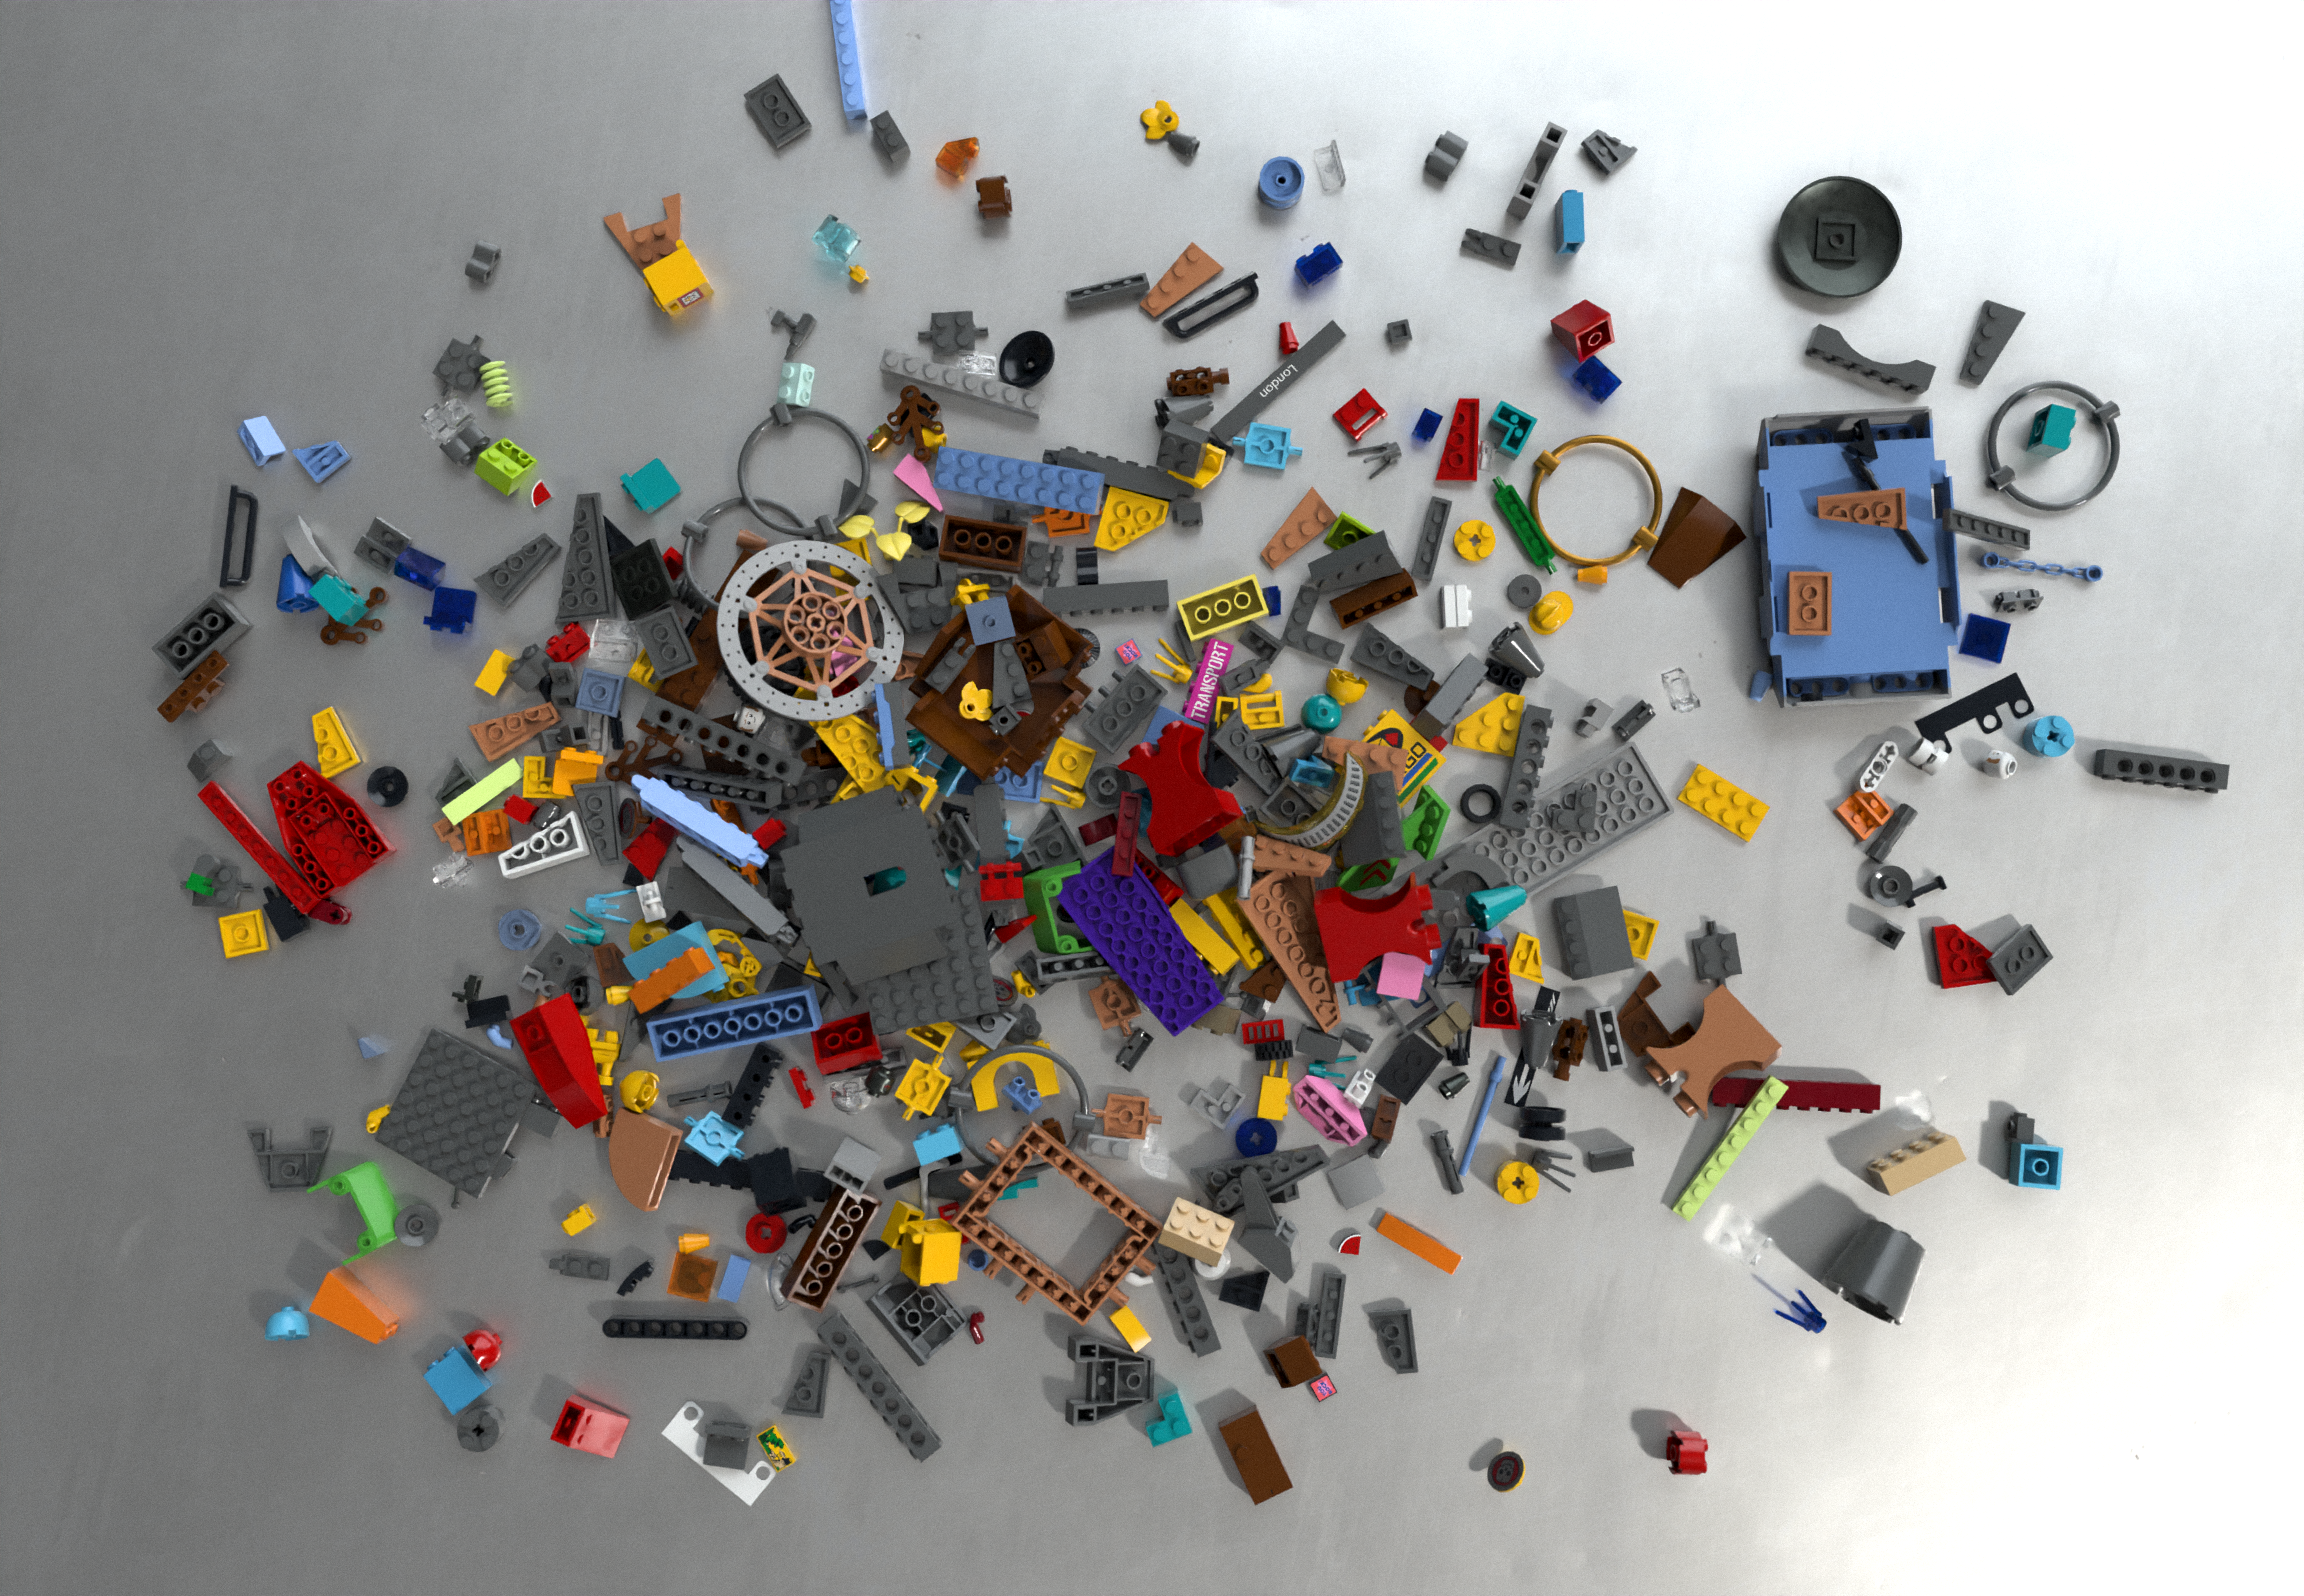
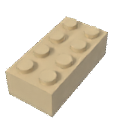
M1936 1131L1927 1136L1928 1139L1922 1142L1920 1140L1909 1144V1148L1903 1151L1899 1149L1890 1153L1891 1157L1873 1161L1871 1163L1872 1166L1868 1167L1867 1170L1877 1191L1893 1196L1967 1160L1956 1137Z

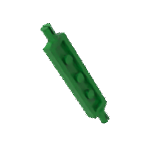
M1500 475L1492 480L1498 489L1494 495L1536 565H1544L1549 575L1553 574L1552 570L1555 573L1558 570L1551 561L1555 553L1514 486H1505Z

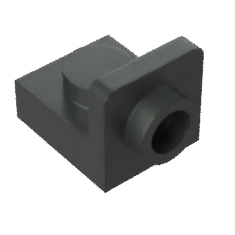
M470 974L469 978L467 977L464 982L465 993L457 991L453 992L452 996L457 997L458 1002L470 1004V1001L478 1000L484 976Z

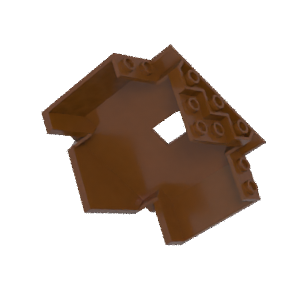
M1017 584L1005 594L1016 636L977 645L967 665L944 694H941L925 682L927 677L947 652L953 648V645L960 637L965 638L966 643L958 652L959 655L963 656L964 651L969 645L973 644L975 646L967 612L961 611L939 631L913 672L917 675V678L908 688L920 700L912 707L905 720L983 781L989 776L993 778L1000 768L1004 766L1022 779L1037 759L1041 761L1048 752L1045 749L1055 737L1059 738L1064 733L1066 723L1074 714L1077 716L1084 707L1082 703L1094 690L1093 687L1078 676L1083 669L1080 665L1082 663L1085 664L1092 656L1090 651L1094 644ZM1054 620L1074 657L1065 665L1034 679L1030 678L1022 663L1032 696L1031 700L1034 703L1033 712L1028 716H1020L1022 722L1003 738L999 734L996 736L990 730L989 726L991 724L989 719L987 721H979L976 718L965 719L959 714L958 707L962 701L961 691L967 683L973 681L978 691L981 689L992 691L993 644L1012 638L1017 640L1037 627ZM967 705V709L972 711V708ZM1005 717L1000 719L1001 724H1006L1008 722L1007 718Z

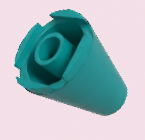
M1518 885L1477 891L1466 896V906L1469 915L1474 914L1476 921L1473 923L1484 933L1490 931L1523 906L1526 902L1527 894L1524 888Z

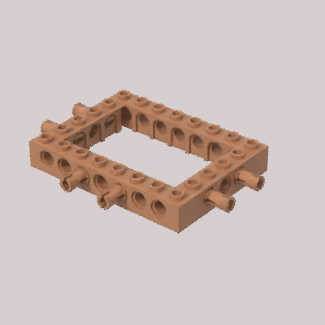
M1030 1121L1010 1147L1006 1148L994 1137H991L990 1143L987 1142L985 1148L999 1158L998 1162L983 1180H978L968 1170L963 1171V1175L959 1176L958 1181L971 1189L972 1193L952 1217L953 1226L994 1257L983 1270V1273L986 1276L989 1275V1278L993 1280L1000 1269L1006 1266L1026 1282V1285L1015 1296L1019 1302L1022 1300L1021 1303L1026 1305L1033 1294L1038 1291L1083 1327L1107 1297L1119 1305L1120 1308H1123L1125 1306L1123 1303L1127 1304L1130 1297L1117 1289L1116 1286L1134 1265L1148 1276L1152 1273L1150 1270L1154 1271L1156 1264H1153L1144 1257L1143 1253L1163 1230L1162 1223L1034 1121ZM1033 1151L1040 1155L1045 1163L1047 1161L1054 1166L1060 1175L1064 1174L1073 1181L1077 1188L1080 1187L1087 1192L1093 1201L1097 1200L1107 1208L1110 1214L1113 1213L1120 1218L1126 1227H1131L1080 1290L984 1217L988 1214L990 1207L996 1202L998 1197H1002L1003 1191L1012 1180L1015 1181L1016 1175L1023 1169L1025 1164H1029Z

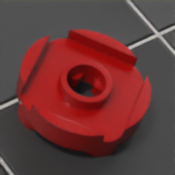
M762 1212L754 1215L748 1221L745 1229V1238L748 1246L753 1251L761 1254H770L778 1251L786 1242L788 1235L786 1222L780 1215L767 1218ZM763 1227L771 1229L770 1238L768 1236L762 1237Z

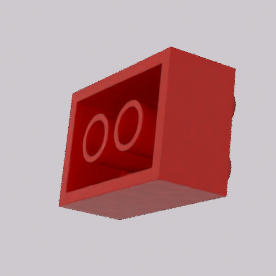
M870 1012L821 1025L819 1030L811 1031L815 1061L822 1075L883 1059L879 1036L873 1035Z

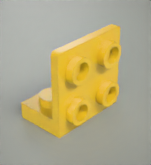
M1208 443L1203 466L1194 479L1168 469L1167 473L1191 484L1193 487L1203 489L1222 472L1226 451Z

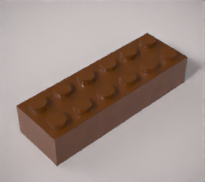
M837 1183L779 1289L786 1300L822 1314L883 1203L875 1193L864 1189L861 1196Z

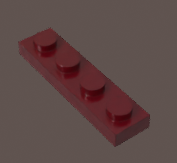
M1121 792L1111 875L1130 878L1133 876L1142 794Z

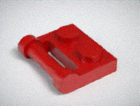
M1365 388L1333 414L1336 421L1355 442L1361 440V436L1378 421L1384 420L1388 416L1385 409L1375 401ZM1373 409L1375 414L1355 430L1352 426Z

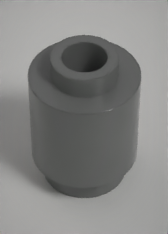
M550 800L542 803L532 818L534 821L533 826L541 831L545 830L558 819L562 808Z
M1364 1106V1109H1359L1367 1131V1135L1364 1138L1370 1139L1376 1109Z

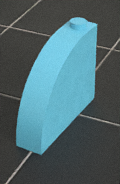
M701 921L692 923L622 959L631 975L637 981L641 979L645 981L650 978L649 974L658 968L662 970L666 967L667 962L676 957L678 959L687 949L693 946L695 949L703 947L715 969L670 998H690L710 990L715 993L725 988L724 983L730 981Z

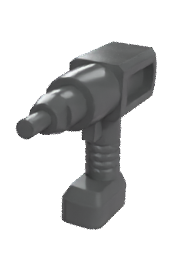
M778 309L771 321V325L778 328L784 322L791 327L789 331L793 333L786 351L787 354L784 357L785 360H788L789 356H792L796 349L800 348L803 341L808 338L817 321L811 314L804 313L799 322H797L783 310Z

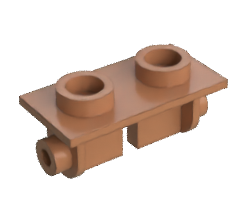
M612 1094L603 1095L608 1114L593 1121L595 1137L605 1138L611 1135L614 1124Z

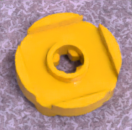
M1480 520L1464 522L1456 530L1453 538L1455 550H1457L1460 557L1470 562H1478L1488 557L1493 551L1496 542L1493 528ZM1474 535L1480 540V543H1477L1476 546H1472V542L1469 541V538H1473Z

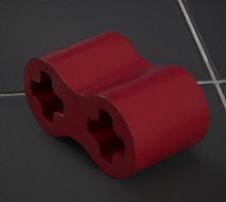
M1112 813L1078 827L1085 847L1116 835L1117 819L1115 814Z

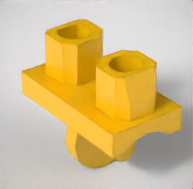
M968 578L961 579L959 585L956 586L955 597L950 599V603L952 606L959 605L962 612L966 611L965 605L989 599L987 593L990 587L988 584L975 585Z

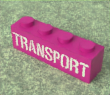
M1210 638L1209 642L1205 641L1201 652L1205 654L1203 662L1198 661L1195 673L1198 674L1196 682H1191L1188 691L1192 693L1190 701L1185 700L1182 712L1185 713L1184 717L1208 725L1220 690L1217 678L1225 674L1234 645Z

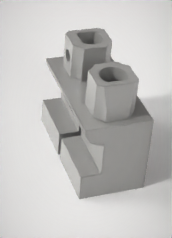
M1597 698L1589 700L1585 706L1590 709L1588 715L1577 720L1580 725L1575 733L1584 739L1590 738L1593 732L1600 731L1614 710Z

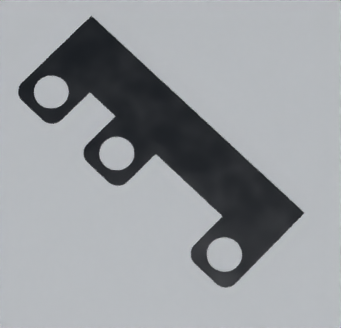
M2017 672L1915 723L1922 737L1933 744L1937 740L1944 741L1946 744L1945 752L1949 754L1952 751V747L1945 732L1976 717L1983 732L1990 734L2000 729L2003 725L1995 709L1996 707L2008 702L2014 716L2022 718L2031 714L2034 711V706ZM2018 700H2025L2028 703V710L2026 712L2019 713L2015 709V704ZM1992 715L1996 718L1997 724L1994 728H1987L1984 725V718L1986 716Z

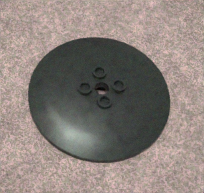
M1831 176L1806 185L1789 201L1778 225V250L1787 272L1804 289L1824 298L1851 299L1872 291L1893 271L1901 252L1902 228L1894 206L1875 186L1854 177ZM1832 236H1839L1842 240L1841 245H1835L1832 242Z

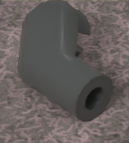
M1377 1139L1378 1143L1374 1147L1369 1148L1368 1154L1371 1158H1381L1388 1149L1389 1144L1385 1143L1382 1139Z

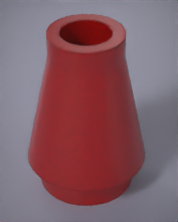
M1291 322L1280 323L1279 349L1282 350V354H1293L1298 351L1299 342L1292 329Z

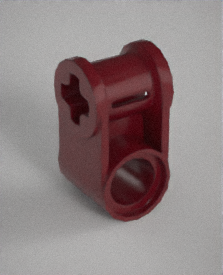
M321 899L307 916L332 925H347L351 922L353 915L348 907L334 903L329 899Z

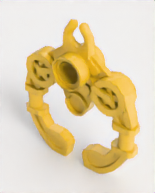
M725 928L710 930L707 935L712 945L719 944L723 939L730 941L731 944L736 942L742 948L740 954L744 958L740 962V968L730 963L722 964L730 981L724 983L725 988L715 993L710 990L700 995L709 999L711 1003H718L759 994L755 989L756 975L762 970V965L740 940L743 934ZM738 982L743 983L744 991L738 988Z

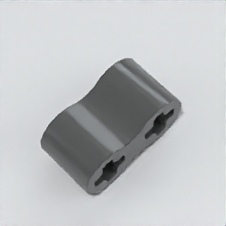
M479 240L474 248L471 259L466 265L465 275L482 283H488L493 269L500 259L501 248L484 240Z

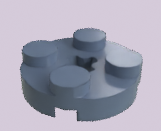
M516 909L507 912L498 924L500 941L508 949L527 950L538 942L542 925L537 916L528 910ZM516 925H523V934L516 935Z

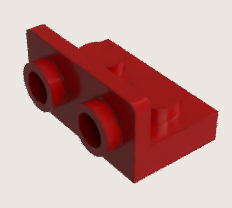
M577 621L574 624L572 622L567 624L563 628L564 632L560 635L550 637L546 641L545 650L555 662L571 663L594 646L595 642Z

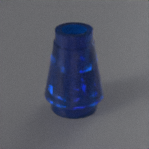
M1278 585L1262 588V595L1269 611V617L1281 615V590H1279Z

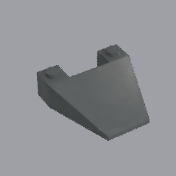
M1088 1335L1068 1336L1067 1357L1074 1362H1087L1086 1399L1066 1400V1422L1073 1427L1093 1426L1153 1401L1154 1358L1135 1353Z

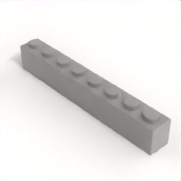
M886 348L879 367L882 374L1036 419H1040L1045 403L1044 394L1017 388L1013 385Z

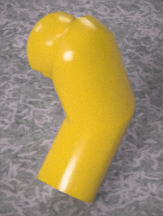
M1264 673L1261 675L1260 680L1244 688L1242 691L1260 694L1271 686L1272 676Z

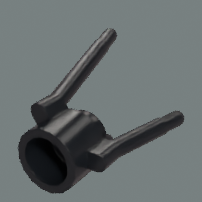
M1472 1022L1469 1024L1471 1027L1467 1030L1465 1048L1462 1046L1460 1030L1457 1031L1458 1047L1453 1048V1052H1451L1449 1046L1445 1047L1447 1060H1451L1452 1066H1465L1469 1064Z

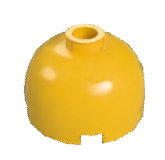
M1333 668V671L1330 669L1327 675L1326 690L1331 697L1336 699L1339 705L1345 706L1346 703H1355L1364 696L1369 685L1368 681L1362 677L1358 680L1353 676L1354 673Z
M637 1070L628 1074L619 1085L620 1099L625 1107L639 1113H644V1109L649 1110L652 1107L659 1093V1089H655L656 1082H659L657 1074L646 1070Z

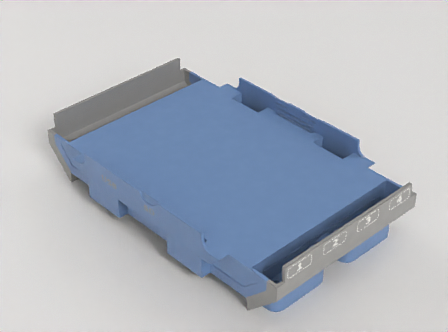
M1928 406L1791 413L1777 414L1774 417L1761 420L1756 456H1759L1760 470H1758L1756 482L1757 492L1752 495L1754 532L1755 536H1760L1764 589V596L1759 598L1762 639H1767V647L1770 655H1772V687L1780 708L1952 698L1948 646L1958 645V628L1962 625L1956 536L1955 533L1942 530L1943 509H1954L1952 476H1948L1946 473L1945 460H1935L1932 409H1929ZM1868 418L1878 459L1871 463L1864 462L1868 469L1872 470L1875 475L1873 477L1881 489L1905 488L1907 528L1929 559L1923 565L1897 528L1818 518L1816 496L1871 491L1868 484L1860 478V472L1852 462L1856 456L1843 449L1848 444L1858 442L1853 436L1852 429L1854 427L1853 424L1860 419ZM1898 432H1902L1905 435V439H1900ZM1878 433L1883 434L1885 439L1879 440ZM1816 436L1823 439V444L1816 442ZM1795 437H1799L1803 444L1797 445ZM1775 438L1781 440L1782 446L1775 444ZM1932 488H1934V503H1935V517H1936V519H1933L1932 495H1931V489H1932ZM1788 572H1832L1831 636L1787 635ZM1938 591H1941L1943 623H1940ZM1917 677L1922 681L1921 687H1918L1915 683ZM1896 678L1901 681L1900 689L1895 686ZM1875 679L1881 683L1879 690L1875 688ZM1833 682L1839 684L1840 689L1838 692L1834 691L1832 687ZM1816 683L1819 686L1818 692L1823 693V701L1801 702L1802 693H1815L1812 690V684ZM1792 684L1797 685L1799 689L1797 694L1791 691Z

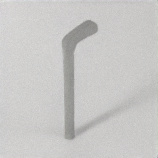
M947 1157L920 1166V1210L925 1213L923 1220L929 1219L928 1174L933 1170L948 1168L950 1162Z

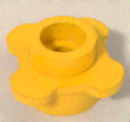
M849 265L851 270L848 274L854 280L862 283L864 279H869L865 275L867 271L859 265Z

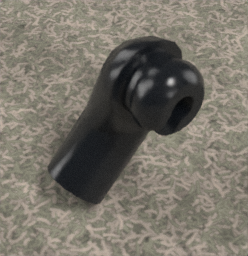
M550 673L543 677L539 684V691L546 703L553 702L550 689L553 681Z
M814 1214L799 1217L788 1225L787 1230L790 1234H795L806 1224L810 1229H813L818 1219L815 1218Z

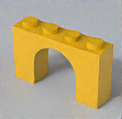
M1044 1040L1032 1042V1045L1051 1050L1049 1042L1044 1043ZM1012 1053L996 1058L980 1069L971 1081L978 1112L1000 1106L995 1086V1074L1002 1064L1009 1061H1020L1030 1067L1034 1074L1040 1097L1060 1093L1054 1061L1033 1053ZM983 1055L971 1057V1061L967 1062L968 1070L979 1059H981Z

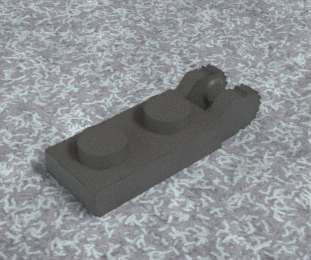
M1471 228L1466 229L1465 234L1478 239L1479 243L1477 245L1476 243L1463 240L1461 243L1463 248L1512 266L1516 264L1521 244L1484 232L1481 233Z
M963 637L958 639L953 648L947 652L925 680L928 685L941 694H944L976 650V646L971 644L964 651L963 656L959 655L958 652L966 643V639Z

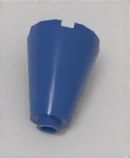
M292 553L282 559L276 600L277 609L286 613H293V610H300V613L310 612L319 607V603L308 592L314 586L312 577H309Z

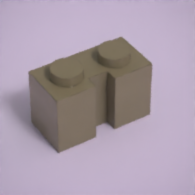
M1458 1000L1451 1002L1447 1006V1010L1429 1021L1422 1028L1437 1047L1445 1046L1447 1048L1455 1041L1454 1037L1457 1031L1460 1030L1461 1034H1463L1471 1027L1469 1024L1473 1021V1018Z

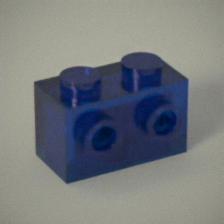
M1330 242L1325 245L1321 243L1313 249L1312 254L1309 256L1305 254L1296 260L1297 264H1295L1294 271L1307 290H1309L1342 268L1343 261Z
M1595 355L1589 357L1572 375L1576 385L1580 388L1584 387L1589 392L1590 398L1595 402L1599 401L1601 404L1622 383Z
M408 546L395 559L394 575L432 592L445 578L446 563Z

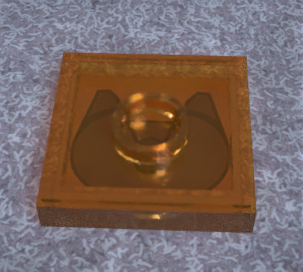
M678 1251L667 1293L708 1303L719 1261Z

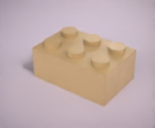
M1177 1197L1158 1243L1217 1268L1235 1221Z

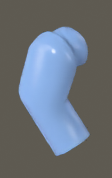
M495 1023L490 1024L489 1028L486 1029V1035L491 1043L495 1046L511 1050L514 1040L502 1037L499 1033V1025Z

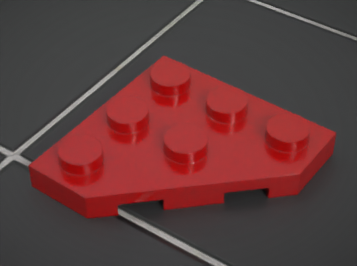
M1955 924L1932 927L1941 989L1997 982V979L1985 963L1993 953L1986 949L1984 945L1967 935Z

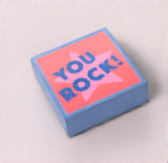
M1133 638L1115 648L1125 667L1143 657Z

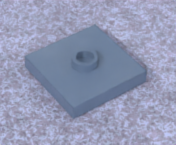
M1006 595L965 605L975 646L1016 636Z
M584 667L575 708L617 718L626 677Z

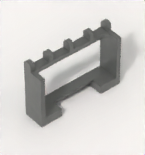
M1383 954L1369 961L1359 973V975L1364 973L1370 982L1364 987L1366 992L1373 988L1375 991L1377 989L1376 983L1367 970L1382 961ZM1425 973L1423 974L1422 986L1435 1006L1405 1026L1385 996L1378 994L1381 1000L1375 1004L1377 1009L1385 1005L1393 1016L1387 1020L1388 1025L1390 1026L1397 1022L1403 1031L1397 1036L1399 1041L1448 1009Z

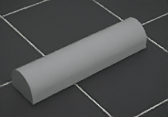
M904 1047L882 1050L883 1059L822 1075L823 1082L828 1084L868 1076L871 1068L878 1067V1065L892 1071L907 1068Z

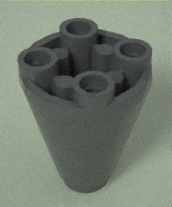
M1209 395L1162 397L1154 401L1158 413L1155 416L1157 426L1163 429L1171 419L1193 426L1214 410L1213 402Z

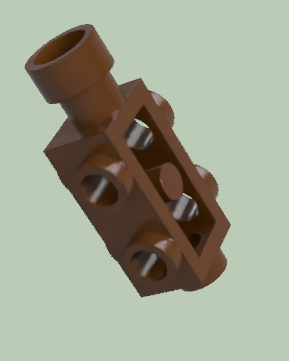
M1202 366L1193 370L1184 371L1183 369H1178L1175 372H1170V377L1166 378L1167 389L1172 390L1173 397L1206 395L1214 392L1213 384H1230L1228 368H1220L1219 371L1211 372L1210 367L1204 368Z
M1570 1017L1569 1021L1563 1020L1558 1031V1042L1552 1048L1553 1060L1558 1061L1557 1069H1554L1553 1078L1569 1082L1571 1065L1579 1067L1589 1031V1026L1582 1025V1020Z

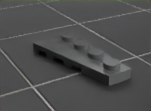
M543 533L523 546L521 550L511 554L506 560L497 566L488 569V572L473 580L502 607L507 608L562 547L546 533Z
M1369 622L1350 657L1351 661L1424 693H1426L1435 675L1432 670L1415 657L1409 655L1402 647L1396 645L1389 637L1379 632Z
M1234 709L1209 741L1266 797L1271 796L1282 782V779L1270 760L1264 756L1261 751L1262 747L1254 740L1250 733V728L1247 724H1244L1238 709Z

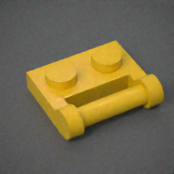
M644 647L627 676L656 693L664 679H657L655 684L650 682L655 670Z
M1275 690L1274 693L1255 695L1239 694L1242 720L1244 724L1248 725L1250 730L1285 727L1281 690ZM1275 701L1276 707L1247 709L1248 703Z

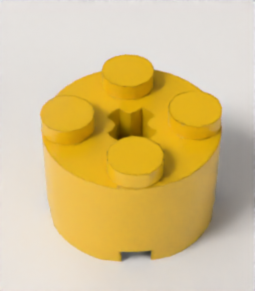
M1510 1159L1503 1162L1496 1170L1494 1186L1506 1201L1513 1204H1524L1536 1197L1539 1189V1177L1536 1171L1526 1162ZM1516 1177L1521 1180L1517 1186L1512 1183L1516 1181Z

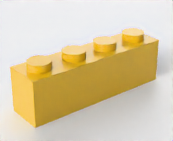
M1182 898L1169 909L1187 941L1195 948L1194 952L1201 961L1205 958L1210 963L1207 967L1215 975L1219 973L1223 977L1240 960V956Z

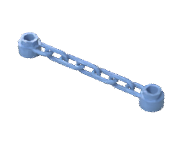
M1988 552L1981 557V565L1985 569L2014 566L2021 571L2034 572L2036 569L2044 570L2045 573L2059 576L2063 573L2072 574L2075 578L2085 579L2090 583L2099 581L2103 576L2102 569L2097 565L2087 568L2074 567L2073 569H2066L2060 564L2048 563L2043 566L2037 565L2036 562L2030 560L2012 562L2006 557H1999L1995 552ZM1987 558L1991 559L1990 565L1986 562ZM2000 560H2005L2003 565H1999ZM2023 563L2033 564L2030 566L2031 569L2021 568L2024 566ZM2049 566L2059 567V569H2057L2058 572L2048 571L2051 570V567ZM2078 570H2083V576L2076 575L2079 572ZM2089 571L2093 572V578L2089 576Z

